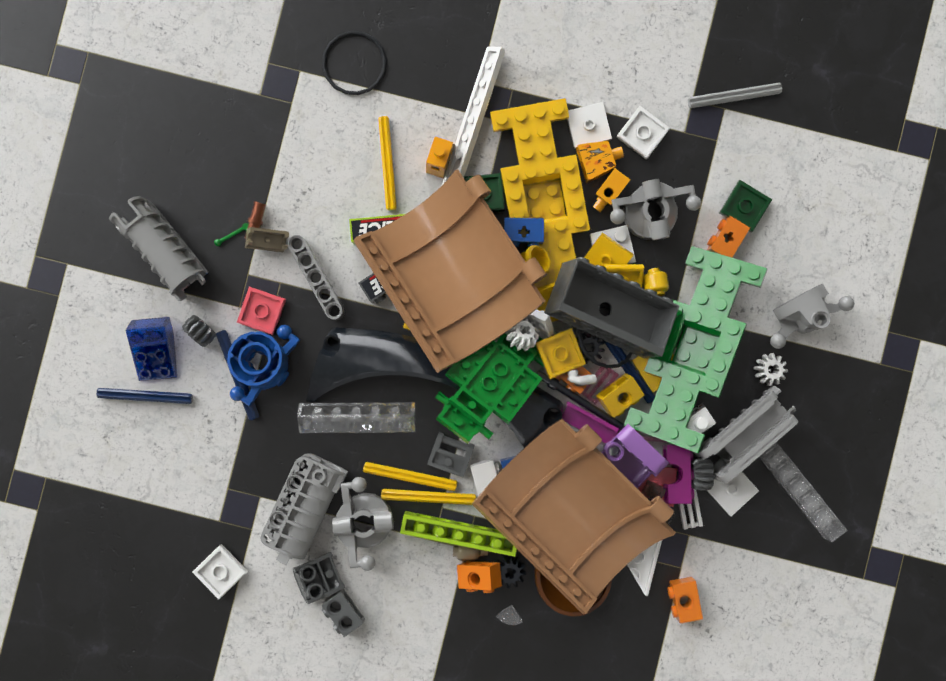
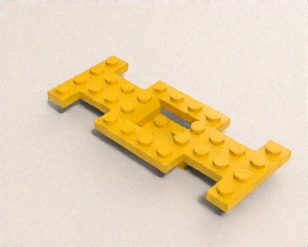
M566 98L490 112L493 132L513 130L519 163L516 166L500 169L509 218H544V242L539 244V246L548 253L551 264L548 271L545 272L547 275L534 284L536 288L555 283L562 263L576 259L571 234L590 231L577 156L571 155L557 158L551 122L569 119ZM522 229L518 234H522V237L525 238L529 232H525V229Z

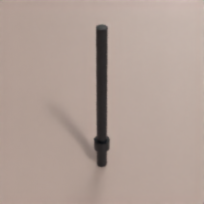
M540 370L537 371L536 374L543 378L541 381L546 383L550 389L559 391L604 421L619 428L620 431L625 427L624 423L560 384L559 380L555 377L549 379L548 375Z

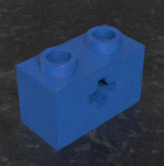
M504 218V230L515 247H520V244H527V247L543 244L544 218ZM522 229H525V232H529L525 238L522 237V234H518Z

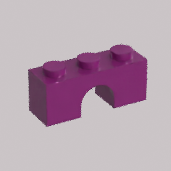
M662 445L663 457L669 462L668 465H673L678 471V478L674 483L663 484L664 501L667 504H692L694 499V489L691 488V480L694 478V471L691 468L693 452L677 445Z

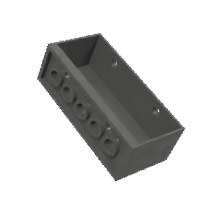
M578 257L562 263L544 311L545 314L639 357H662L679 305L673 303V300L668 297L658 296L657 292L641 288V285L637 282L624 280V277L620 274L607 272V269L603 266L590 264V261L586 258ZM603 302L608 303L611 308L608 316L601 315L599 311V306Z

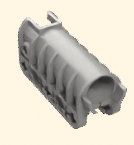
M141 196L130 198L128 204L138 216L129 223L126 218H121L117 213L113 212L109 220L115 224L117 230L126 239L133 243L132 247L142 254L141 258L143 261L150 264L151 271L159 275L161 278L160 282L167 285L170 289L169 293L178 301L186 299L187 296L184 293V289L195 280L204 285L206 281L203 277L208 274L207 269L151 201Z
M771 386L768 390H765L760 399H754L748 409H742L740 411L741 415L736 419L732 418L726 428H720L718 430L719 434L714 438L710 437L702 443L699 454L693 452L695 457H701L703 460L712 454H717L720 459L713 464L716 480L727 483L734 479L798 423V420L792 414L796 411L794 406L788 411L783 406H780L781 403L777 400V395L781 390L776 386Z
M306 453L296 459L260 537L261 542L265 546L279 552L277 561L287 565L289 559H305L334 494L340 490L341 483H343L348 472L347 470L312 453ZM295 478L300 480L301 485L296 483ZM292 492L296 493L295 495L292 494L291 497L288 496ZM288 501H291V504L284 505V502L287 504Z

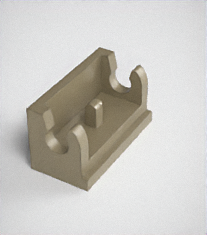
M250 227L246 230L245 248L284 252L288 247L286 239L289 237V232Z

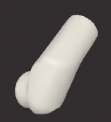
M578 370L568 372V380L571 383L584 386L596 384L597 382L595 374L578 376Z

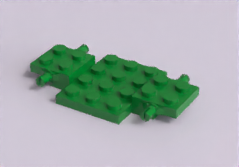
M504 333L497 342L492 341L480 350L452 365L445 376L457 384L460 389L450 398L441 393V391L436 395L435 398L444 404L442 412L436 420L467 444L479 432L489 440L494 433L484 425L490 414L493 412L509 424L543 379L527 367L533 361L544 367L536 344L526 351L522 348L517 351L515 345L510 347L512 342L506 341L508 335Z

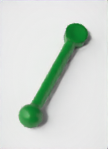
M244 223L241 228L227 236L216 239L214 244L220 246L225 240L244 230L246 231L248 223Z

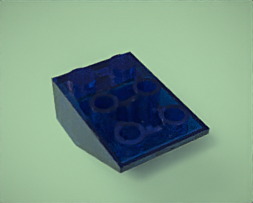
M170 317L131 320L125 331L138 380L177 378L174 333Z

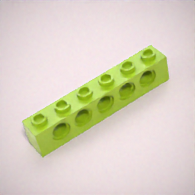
M405 511L400 534L514 557L516 555L517 549L497 529Z

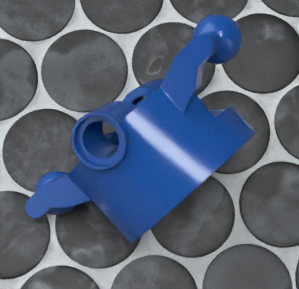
M281 325L277 329L279 338L290 340L283 347L272 336L263 332H248L238 337L232 343L227 358L230 373L237 381L251 387L248 396L245 395L242 387H233L230 391L232 400H241L246 405L251 406L261 390H266L276 385L281 386L289 376L287 371L288 355L300 341L298 337L292 334L290 326ZM256 353L267 356L268 362L262 370H256L250 362Z

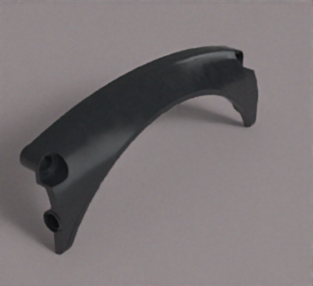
M335 327L325 337L323 347L318 354L314 371L311 375L306 401L313 403L326 392L348 382L383 375L420 377L446 384L458 390L460 387L445 376L452 366L437 373L415 337L385 331ZM537 386L510 423H506V425L514 432L525 448L547 428L562 419L563 403Z

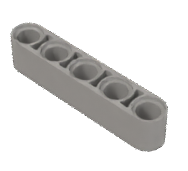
M293 235L288 240V247L327 317L332 320H340L345 314L342 303L308 242L300 235ZM297 240L302 241L300 249L294 248V243ZM308 256L311 257V264L309 266H304V258ZM316 273L321 275V280L318 283H314L312 280L313 275ZM324 290H329L330 297L326 300H323L321 296L322 292ZM334 306H338L340 313L333 317L331 309Z

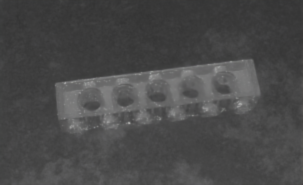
M415 402L299 403L297 413L299 432H415Z
M777 442L759 456L761 461L824 539L833 543L847 531Z

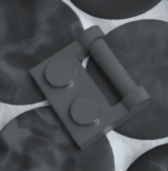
M439 432L427 465L464 477L475 444H466L444 436V433ZM441 443L466 451V454L463 457L439 447Z

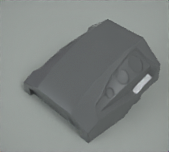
M331 552L293 567L295 580L307 604L328 597L345 588L334 564Z

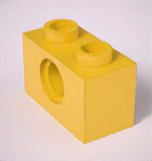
M625 373L595 396L605 411L615 418L622 415L629 406L637 404L640 398L644 396V393L635 379ZM623 393V398L618 400L619 395Z

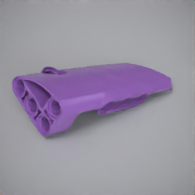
M629 424L612 441L607 442L601 452L637 489L651 474L656 477L669 464ZM613 446H617L619 449L616 455L609 454V450Z

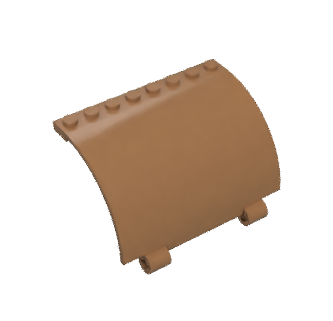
M458 169L453 172L436 192L413 210L378 230L367 232L354 239L357 248L437 373L488 345L520 323L545 302L534 284L542 280L547 274L535 257L525 262L484 199L491 193V190L481 175H475L466 182Z
M561 419L521 450L473 501L472 505L582 614H586L597 600V596L630 561L653 544L667 537L674 536L676 532L666 523L673 515L674 510L660 496L649 501L596 448L602 441V438L588 424L576 433Z

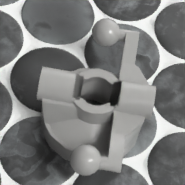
M659 179L642 182V186L629 197L611 200L613 211L610 214V219L615 224L625 222L628 230L634 236L643 240L664 239L670 237V230L674 227L677 220L678 207L674 197L688 194L686 206L692 211L700 208L701 199L696 196L694 185L673 189L671 186L660 182ZM647 201H654L660 206L661 216L659 221L651 222L652 217L648 213L649 203Z
M823 283L798 295L773 310L782 327L777 334L771 337L770 344L774 348L780 349L785 346L786 338L796 330L799 333L805 334L827 327L831 321L829 314L840 310H852L855 304L854 300L849 296H844L839 300L838 304H827L825 298L829 293ZM822 320L821 325H818L817 321Z
M356 477L352 482L341 483L343 505L340 507L336 518H333L334 536H338L342 543L348 547L350 568L361 567L363 570L369 571L374 568L375 559L370 555H366L357 561V547L370 548L386 539L389 532L394 529L393 514L387 502L374 493H361L351 498L349 489H353L355 492H363L367 486L364 478ZM361 515L367 517L374 516V527L370 530L362 531L355 527L354 519Z

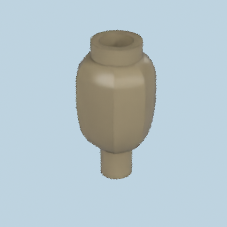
M453 545V557H457L460 561H473L480 556H488V551Z

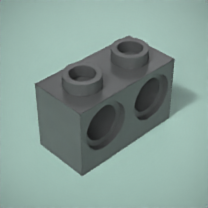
M344 589L333 594L322 604L324 615L327 618H331L334 623V629L338 634H342L343 637L364 623V616ZM332 602H339L341 608L334 609ZM343 618H350L352 624L346 625L343 622Z

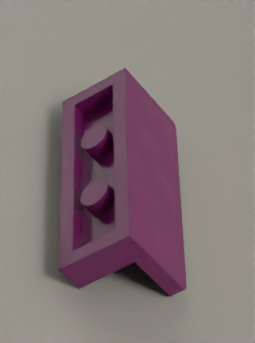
M569 401L567 402L562 419L570 425L581 429L588 424L602 438V442L605 444L612 441L620 432L619 428Z

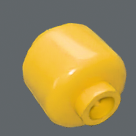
M659 268L649 269L648 273L643 276L644 289L653 290L660 297L664 296L665 292L669 289L667 273L660 271Z

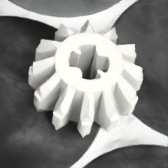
M525 318L505 333L508 335L506 341L512 342L510 347L515 345L517 351L521 350V348L526 351L535 346L536 341L539 339V334H537L538 328L533 327L534 322L529 323L527 318Z
M770 353L769 356L763 354L762 360H756L759 366H754V370H759V372L755 374V377H761L760 383L766 382L768 386H772L773 383L776 385L780 384L779 379H786L783 373H787L788 369H783V366L787 363L786 361L781 362L782 356L775 357L774 353ZM769 366H773V368H771L774 369L773 373L768 372L770 371L768 370Z

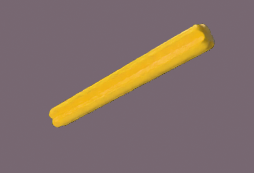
M381 116L378 118L385 202L386 209L391 211L396 210L397 207L388 116Z
M366 462L363 468L364 473L455 491L457 487L456 480L369 462Z
M382 489L381 499L472 505L476 499L475 494L395 489Z

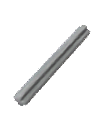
M773 83L694 96L688 99L689 108H696L780 94L782 92L781 83Z

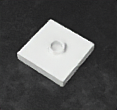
M603 102L568 110L569 119L567 121L574 149L579 144L612 140Z
M639 106L616 138L647 160L670 127Z
M741 472L727 483L714 479L713 487L711 490H707V492L729 516H732L759 490Z
M222 544L193 571L195 576L218 599L248 572Z

